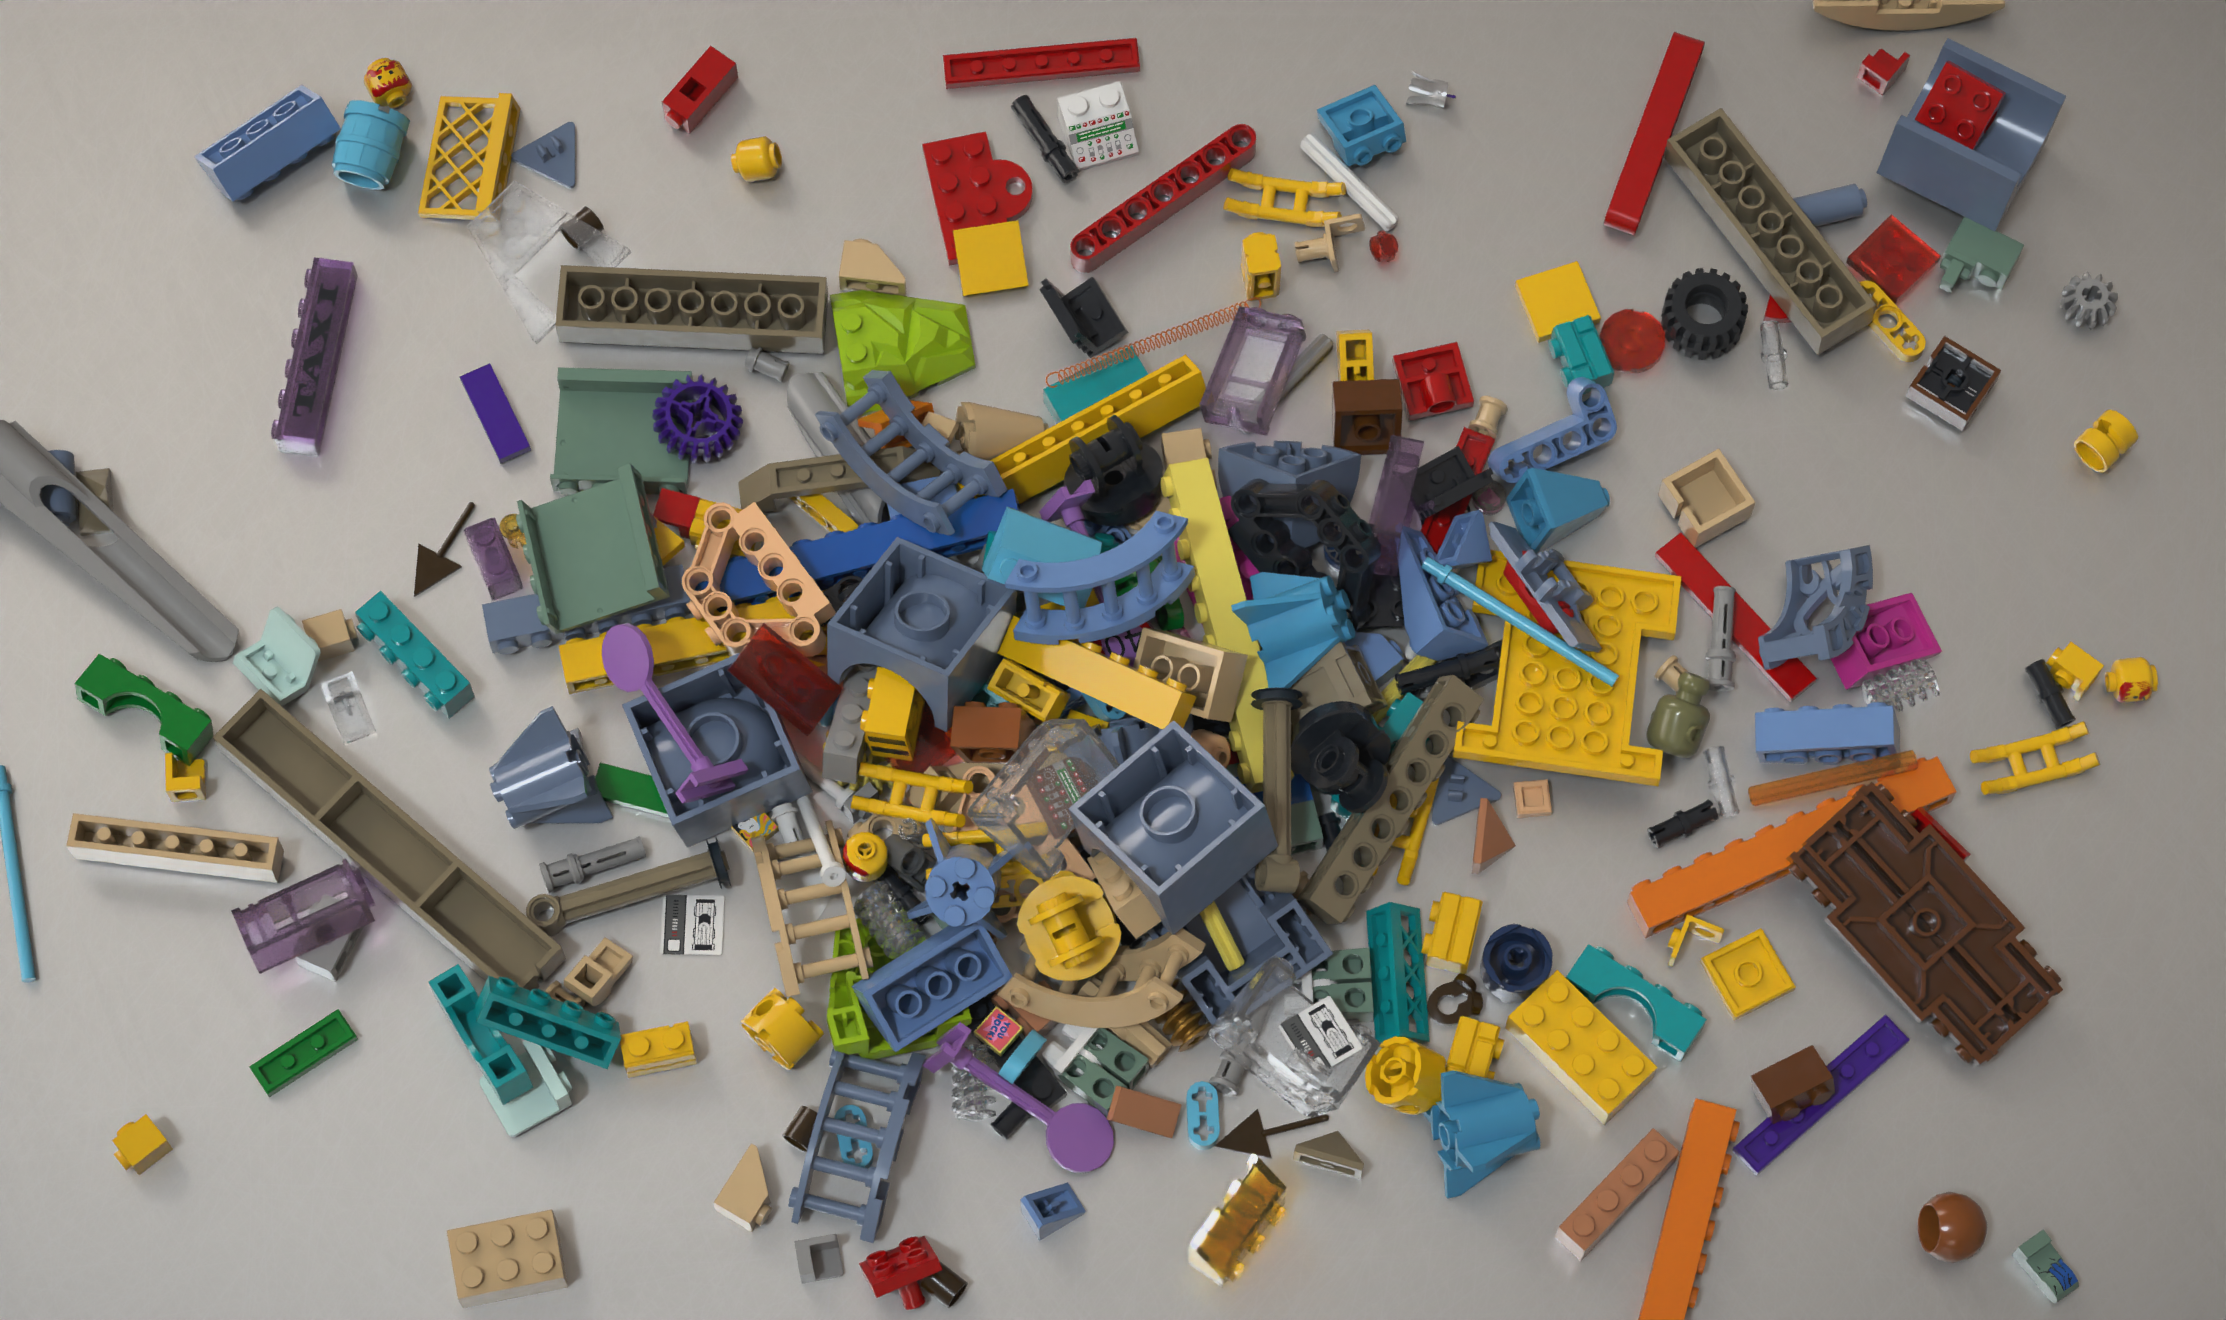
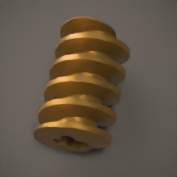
M1175 978L1172 988L1175 989L1180 983L1179 978ZM1187 989L1178 991L1184 996L1177 1005L1154 1018L1157 1024H1164L1162 1031L1165 1035H1172L1170 1039L1172 1045L1180 1046L1178 1052L1185 1051L1198 1043L1212 1027L1210 1022L1203 1025L1198 1023L1204 1016L1203 1011L1194 1014L1190 1012L1196 1005L1195 1000L1183 1002V999L1188 994Z

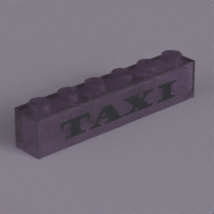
M314 257L312 269L308 268L306 270L304 286L307 288L305 299L301 298L298 305V318H301L299 329L294 328L291 338V346L294 348L292 359L288 358L286 361L285 378H288L286 388L281 389L279 392L278 408L281 409L279 420L274 419L271 430V437L275 439L280 452L319 457L358 278L353 262Z

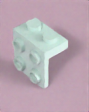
M275 607L270 610L261 640L236 654L233 664L258 690L262 689L279 705L283 706L308 691L321 651L316 641L309 637L290 615L286 614L281 608Z
M526 1040L523 1041L526 1052L517 1057L526 1069L533 1088L502 1105L485 1076L483 1075L479 1080L482 1090L507 1134L511 1137L520 1135L572 1105L568 1092L573 1090L563 1071L557 1074L551 1063L556 1061V1058L551 1049Z

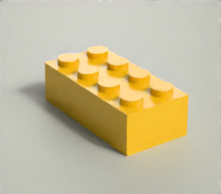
M1558 970L1507 1018L1505 1028L1603 1125L1610 1121L1654 1078L1658 1068Z

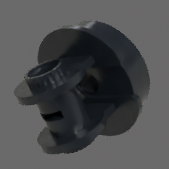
M1113 415L1107 419L1109 431L1087 444L1077 436L1069 441L1072 452L1069 455L1071 464L1067 468L1064 477V486H1067L1070 495L1084 481L1091 479L1095 493L1081 507L1085 519L1102 526L1124 525L1146 515L1160 498V481L1164 475L1162 460L1157 451L1141 441L1129 422L1123 423L1119 417Z
M1348 701L1326 703L1309 711L1294 727L1291 734V770L1295 775L1301 774L1320 793L1324 795L1339 794L1340 804L1347 811L1361 813L1371 808L1381 798L1386 789L1388 771L1385 765L1391 750L1390 737L1384 730H1379L1375 718L1365 707Z

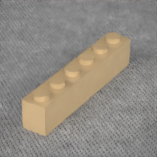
M73 813L66 845L74 859L278 883L284 849L278 837Z

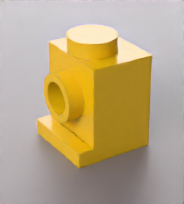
M2071 641L2064 650L2058 647L2046 662L2051 667L2050 673L2053 675L2054 680L2063 688H2071L2075 691L2073 698L2076 701L2082 698L2104 667L2102 663Z

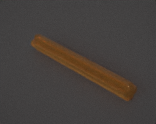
M1909 750L1751 786L1748 788V794L1752 806H1759L1913 771L1918 768V762L1915 752Z

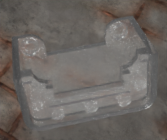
M1050 719L1040 724L1029 735L973 802L967 814L981 831L1036 877L1051 878L1063 867L1064 854L1058 847L1075 828L1068 808L1113 772L1120 764L1085 719Z
M1275 955L1262 965L1215 1021L1208 1033L1210 1038L1220 1048L1295 1110L1311 1118L1318 1117L1339 1109L1381 1043L1373 1037L1372 1032L1366 1026L1350 1024L1349 1026L1363 1048L1311 1078L1278 1026L1315 1003L1292 985L1296 980L1294 967L1287 960L1278 958Z

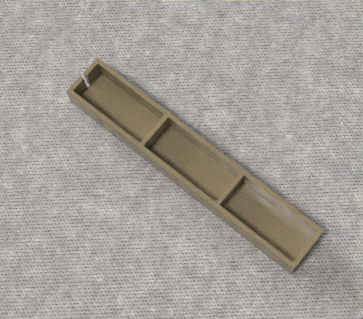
M262 689L213 736L222 754L485 981L488 976L497 979L499 977H506L515 981L519 987L531 991L540 987L537 981L539 977L545 982L566 959L562 947Z

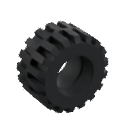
M1697 268L1693 275L1690 271L1683 273L1682 279L1676 278L1672 283V287L1668 289L1661 314L1662 330H1666V340L1668 342L1674 341L1673 348L1676 351L1680 349L1685 350L1684 356L1691 358L1692 354H1697L1698 360H1705L1707 355H1711L1712 359L1720 356L1721 350L1725 354L1731 351L1732 345H1736L1740 340L1748 313V304H1745L1747 297L1745 292H1739L1741 285L1737 281L1732 283L1729 281V274L1724 272L1720 276L1717 274V269L1710 268V272L1706 273L1703 268ZM1695 304H1707L1714 307L1720 313L1722 319L1713 324L1699 323L1690 317L1686 309Z

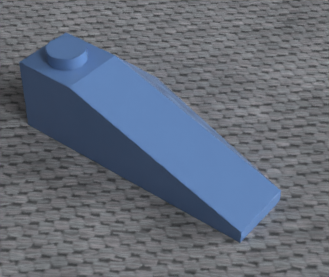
M1399 524L1395 528L1404 625L1410 639L1411 649L1419 656L1441 661L1456 657V654H1467L1487 647L1488 643L1477 617L1472 609L1465 611L1456 597L1460 592L1446 583L1441 585L1436 582L1438 578L1421 568L1427 557L1435 560L1437 556L1424 534Z

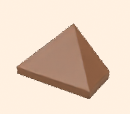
M1480 798L1472 874L1481 873L1516 846L1487 798Z

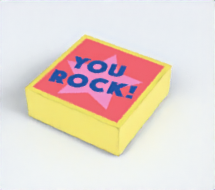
M996 1006L974 1031V1036L1001 1057L1023 1032V1027Z

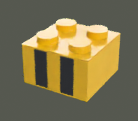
M877 667L876 676L869 679L867 698L871 699L869 709L863 710L860 722V729L865 732V743L869 744L872 756L913 761L925 699L914 686L900 675L886 668Z

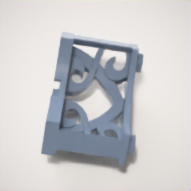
M1870 545L1785 562L1787 589L1782 613L1774 627L1758 637L1759 653L1765 670L1778 667L1788 659L1818 654L1819 661L1831 659L1844 653L1853 645L1852 638L1856 631H1862L1870 609L1865 604L1867 590L1873 589V566ZM1840 559L1841 563L1832 569L1829 561ZM1822 563L1824 579L1812 569L1811 564ZM1828 597L1834 604L1831 614L1820 624L1813 626V630L1810 631L1808 623L1811 614Z

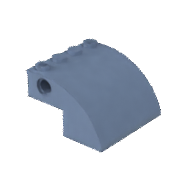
M1256 866L1214 900L1244 959L1243 966L1233 971L1227 970L1200 914L1183 927V929L1206 943L1203 952L1197 958L1179 969L1177 976L1218 1034L1333 954L1292 894L1257 890L1255 885ZM1162 921L1147 931L1152 940L1169 932L1164 927Z

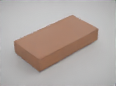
M1116 1086L1107 1120L1173 1138L1182 1105Z

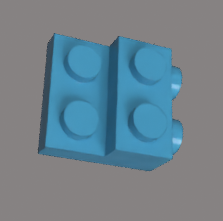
M1376 85L1317 109L1319 121L1332 137L1334 149L1347 167L1354 164L1366 165L1374 155L1384 151L1393 153L1401 147L1402 143L1406 142L1404 123Z

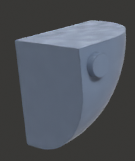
M1274 441L1273 447H1256L1255 442L1234 444L1219 448V484L1223 497L1231 496L1232 499L1237 490L1253 479H1262L1271 484H1310L1315 480H1325L1331 483L1339 493L1345 495L1351 503L1359 478L1361 454L1328 445H1322L1321 449L1302 448V442ZM1249 495L1251 501L1257 505L1256 500ZM1312 496L1313 502L1320 506L1318 500ZM1273 517L1283 521L1288 526L1291 534L1290 539L1296 546L1299 545L1306 548L1320 541L1317 535V527L1312 521L1303 518ZM1266 534L1268 540L1274 544L1273 539Z

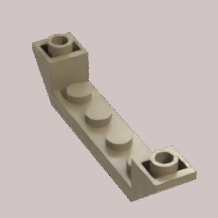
M904 446L879 449L870 458L887 474L916 450ZM840 454L769 463L738 482L741 509H745L755 502L762 512L776 511L774 499L868 487ZM923 462L898 483L938 477L941 475L940 470L931 462Z

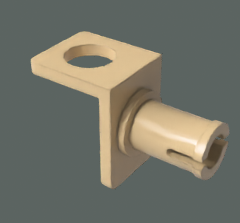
M1361 214L1324 220L1326 233L1323 234L1322 238L1295 242L1298 263L1327 257L1331 262L1334 272H1339L1334 237L1364 231L1365 224ZM1345 223H1355L1352 226L1340 227V225Z

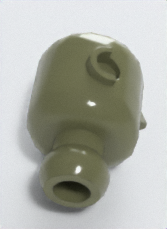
M1685 671L1678 678L1679 689L1677 695L1667 694L1659 699L1655 710L1651 714L1646 738L1648 743L1656 749L1663 750V752L1677 757L1690 758L1697 753L1710 720L1708 709L1700 705L1702 697L1710 689V682L1706 678Z

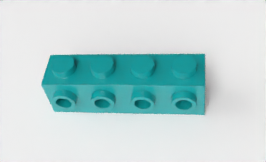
M381 590L355 612L359 622L356 628L367 641L374 640L379 645V652L391 665L396 663L403 670L401 672L403 678L413 688L418 686L425 693L424 699L436 712L440 709L450 719L475 697L470 682Z
M488 976L475 1005L476 1023L608 1069L621 1040L619 1022L611 1015L603 1012L594 1014L583 1010L581 1005L573 1001L565 1000L561 1002L555 1000L548 993L540 989H532L530 991L519 987L515 981L506 977H499L497 979Z

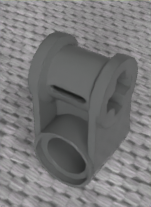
M892 834L884 840L888 850V866L897 872L902 880L923 894L927 881L926 870L933 868L937 860L901 835Z

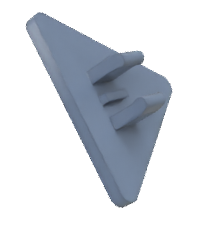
M567 122L513 152L511 155L512 160L567 188H574L575 124Z
M1448 756L1443 763L1445 769L1439 778L1434 797L1432 823L1440 825L1478 809L1480 798H1487L1490 804L1500 800L1501 792Z

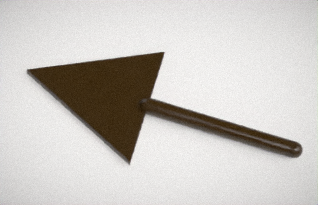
M473 502L467 505L437 553L418 543L414 597L462 568L461 565L444 557V554L475 507Z
M1257 1109L1214 1147L1272 1159L1266 1136L1329 1120V1116L1324 1114L1264 1130Z

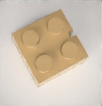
M1720 449L1662 479L1658 496L1672 517L1675 519L1680 516L1678 526L1695 548L1749 519L1755 505L1754 499Z

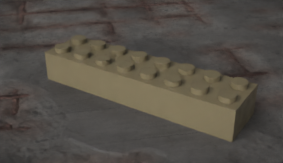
M1722 108L1667 140L1665 160L1817 355L1872 322L1876 307L1874 301Z
M561 265L555 327L559 342L747 351H750L752 347L755 349L761 347L763 351L824 354L828 305L827 278L817 276Z

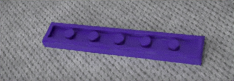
M1885 1014L1826 1066L1834 1079L1835 1094L1831 1095L1823 1104L1811 1105L1801 1110L1791 1120H1781L1772 1124L1769 1117L1766 1118L1734 1146L1732 1151L1757 1176L1908 1044L1910 1039Z

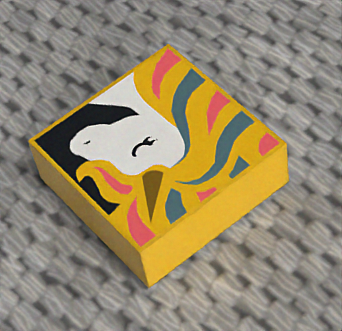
M766 813L731 826V830L752 852H754L751 841L752 837L764 835L767 841L779 831L778 826Z

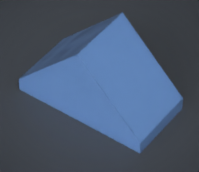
M1480 510L1454 517L1435 558L1436 562L1444 567L1448 564L1453 569L1492 561L1484 516Z
M1068 1182L1025 1195L1020 1199L1021 1212L1039 1241L1086 1212Z

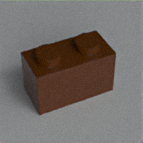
M1813 1045L1751 1075L1753 1093L1772 1124L1781 1120H1791L1801 1110L1811 1105L1823 1104L1831 1095L1835 1094L1833 1076Z

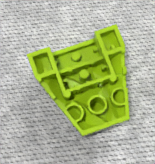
M867 290L830 295L848 407L868 393V386L863 377L872 370L891 371L904 394L912 399L920 395L919 391L935 383L939 386L976 368L965 305ZM875 404L861 416L870 415L882 410L879 404Z
M904 909L856 918L862 948L869 946L873 967L867 968L868 975L926 940L913 921L909 920ZM850 928L835 931L833 958L855 953ZM859 967L833 972L831 975L827 1024L835 1051L848 1055L858 1053L863 1058L874 1060L937 1047L938 1044L936 1042L939 1037L961 1022L965 1026L971 1024L972 1018L967 1007L895 1052L868 1017L851 987L862 980Z

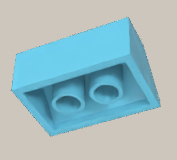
M1006 507L981 570L988 579L1005 584L1019 559L1043 563H1059L1085 559L1099 555L1102 542L1016 509ZM1092 588L1076 591L1079 608H1085ZM1062 592L1038 593L1040 598L1065 606Z

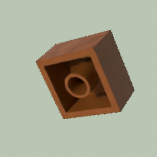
M969 701L965 702V706H954L950 747L966 763L1033 765L1036 724L1022 708H1019L1018 704L1002 702L999 703L998 707H985L986 704Z

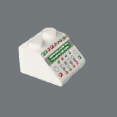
M1120 81L1057 98L1058 118L1072 160L1079 171L1139 155L1130 109Z

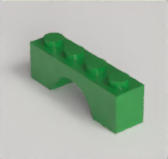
M98 654L74 683L77 700L104 716L124 708H138L152 714L161 724L159 731L161 750L166 753H173L176 759L188 766L192 764L194 759L197 758L214 736L212 720L207 713L199 708H194L193 710L183 704L176 694L170 691L165 693L156 688L150 679L144 675L136 676L115 658L109 660L103 655Z

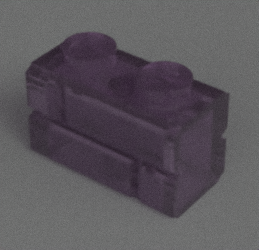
M490 518L464 529L468 546L491 600L500 599L523 589L520 575L496 519Z

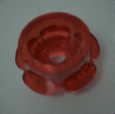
M1380 230L1376 236L1370 238V251L1375 260L1378 262L1384 260L1390 262L1395 258L1398 252V242L1394 235Z

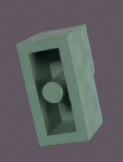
M1964 217L1940 263V268L1946 270L1939 288L1951 293L1959 277L1964 280H1970L1971 276H1974L1982 284L2002 290L2020 257L2024 244Z

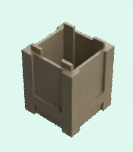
M1339 642L1290 687V689L1298 690L1303 694L1298 699L1303 705L1300 708L1291 710V734L1296 724L1304 715L1326 703L1336 701L1353 702L1365 707L1371 714L1388 706L1358 645L1346 646L1344 642Z

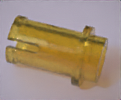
M516 514L505 516L500 522L502 535L507 538L511 547L518 549L517 542H520L521 547L526 544L525 535L517 525Z

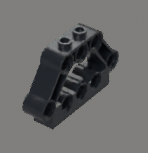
M1253 479L1234 493L1231 499V508L1239 521L1228 529V534L1259 572L1316 578L1328 576L1323 572H1318L1313 567L1309 551L1299 545L1296 546L1290 539L1291 534L1288 526L1283 521L1273 517L1303 518L1314 523L1317 527V535L1320 541L1328 547H1333L1339 554L1340 570L1336 589L1337 591L1343 589L1346 592L1350 601V609H1347L1346 612L1353 618V620H1349L1352 622L1355 632L1359 630L1370 618L1371 610L1368 599L1375 563L1381 556L1382 550L1381 544L1372 533L1370 525L1365 520L1360 519L1355 513L1347 497L1339 493L1331 483L1325 480H1315L1310 484H1271L1262 479ZM1249 495L1256 500L1257 505L1251 501ZM1312 496L1318 500L1320 506L1313 502ZM1334 523L1340 526L1342 532H1339L1334 527ZM1266 534L1273 539L1274 544L1268 540ZM1355 549L1359 550L1362 553L1363 558H1360L1357 555ZM1288 561L1294 564L1296 570L1290 567Z

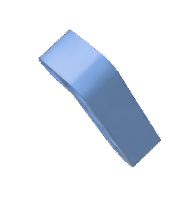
M1578 377L1572 380L1567 387V398L1573 414L1495 449L1489 456V468L1504 481L1516 483L1529 468L1546 470L1611 440L1616 434L1617 423L1604 388L1586 377ZM1591 388L1590 397L1582 402L1583 392ZM1598 418H1601V426L1598 430L1593 431V423ZM1572 431L1571 440L1566 445H1563V437L1566 433ZM1542 445L1541 454L1537 458H1533L1535 448Z

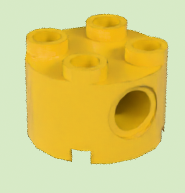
M776 988L770 991L741 1020V1026L764 1052L767 1050L774 1055L772 1059L789 1071L824 1035L821 1028L812 1020L807 1022L801 1016L805 1010L792 997L787 999Z
M1395 1036L1384 1040L1378 1046L1382 1049L1377 1055L1372 1053L1365 1071L1366 1088L1379 1103L1404 1114L1418 1115L1437 1105L1436 1102L1442 1101L1441 1073L1446 1072V1060L1441 1054L1409 1038Z

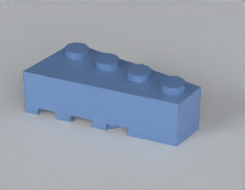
M1873 702L1868 704L1867 707L1853 708L1849 704H1838L1833 706V709L1802 706L1796 711H1785L1782 708H1767L1764 712L1755 713L1756 754L1760 763L1805 764L1808 762V758H1815L1816 762L1823 763V765H1837L1842 759H1850L1856 761L1857 766H1872L1873 760H1888V767H1901L1900 727L1893 705L1888 706L1886 703Z

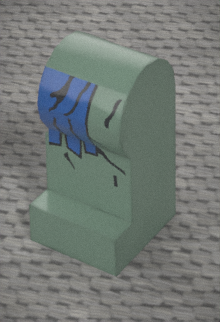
M2043 1229L2020 1245L2012 1256L2051 1302L2057 1303L2079 1287V1282L2073 1271L2063 1262L2062 1257L2052 1246V1240Z

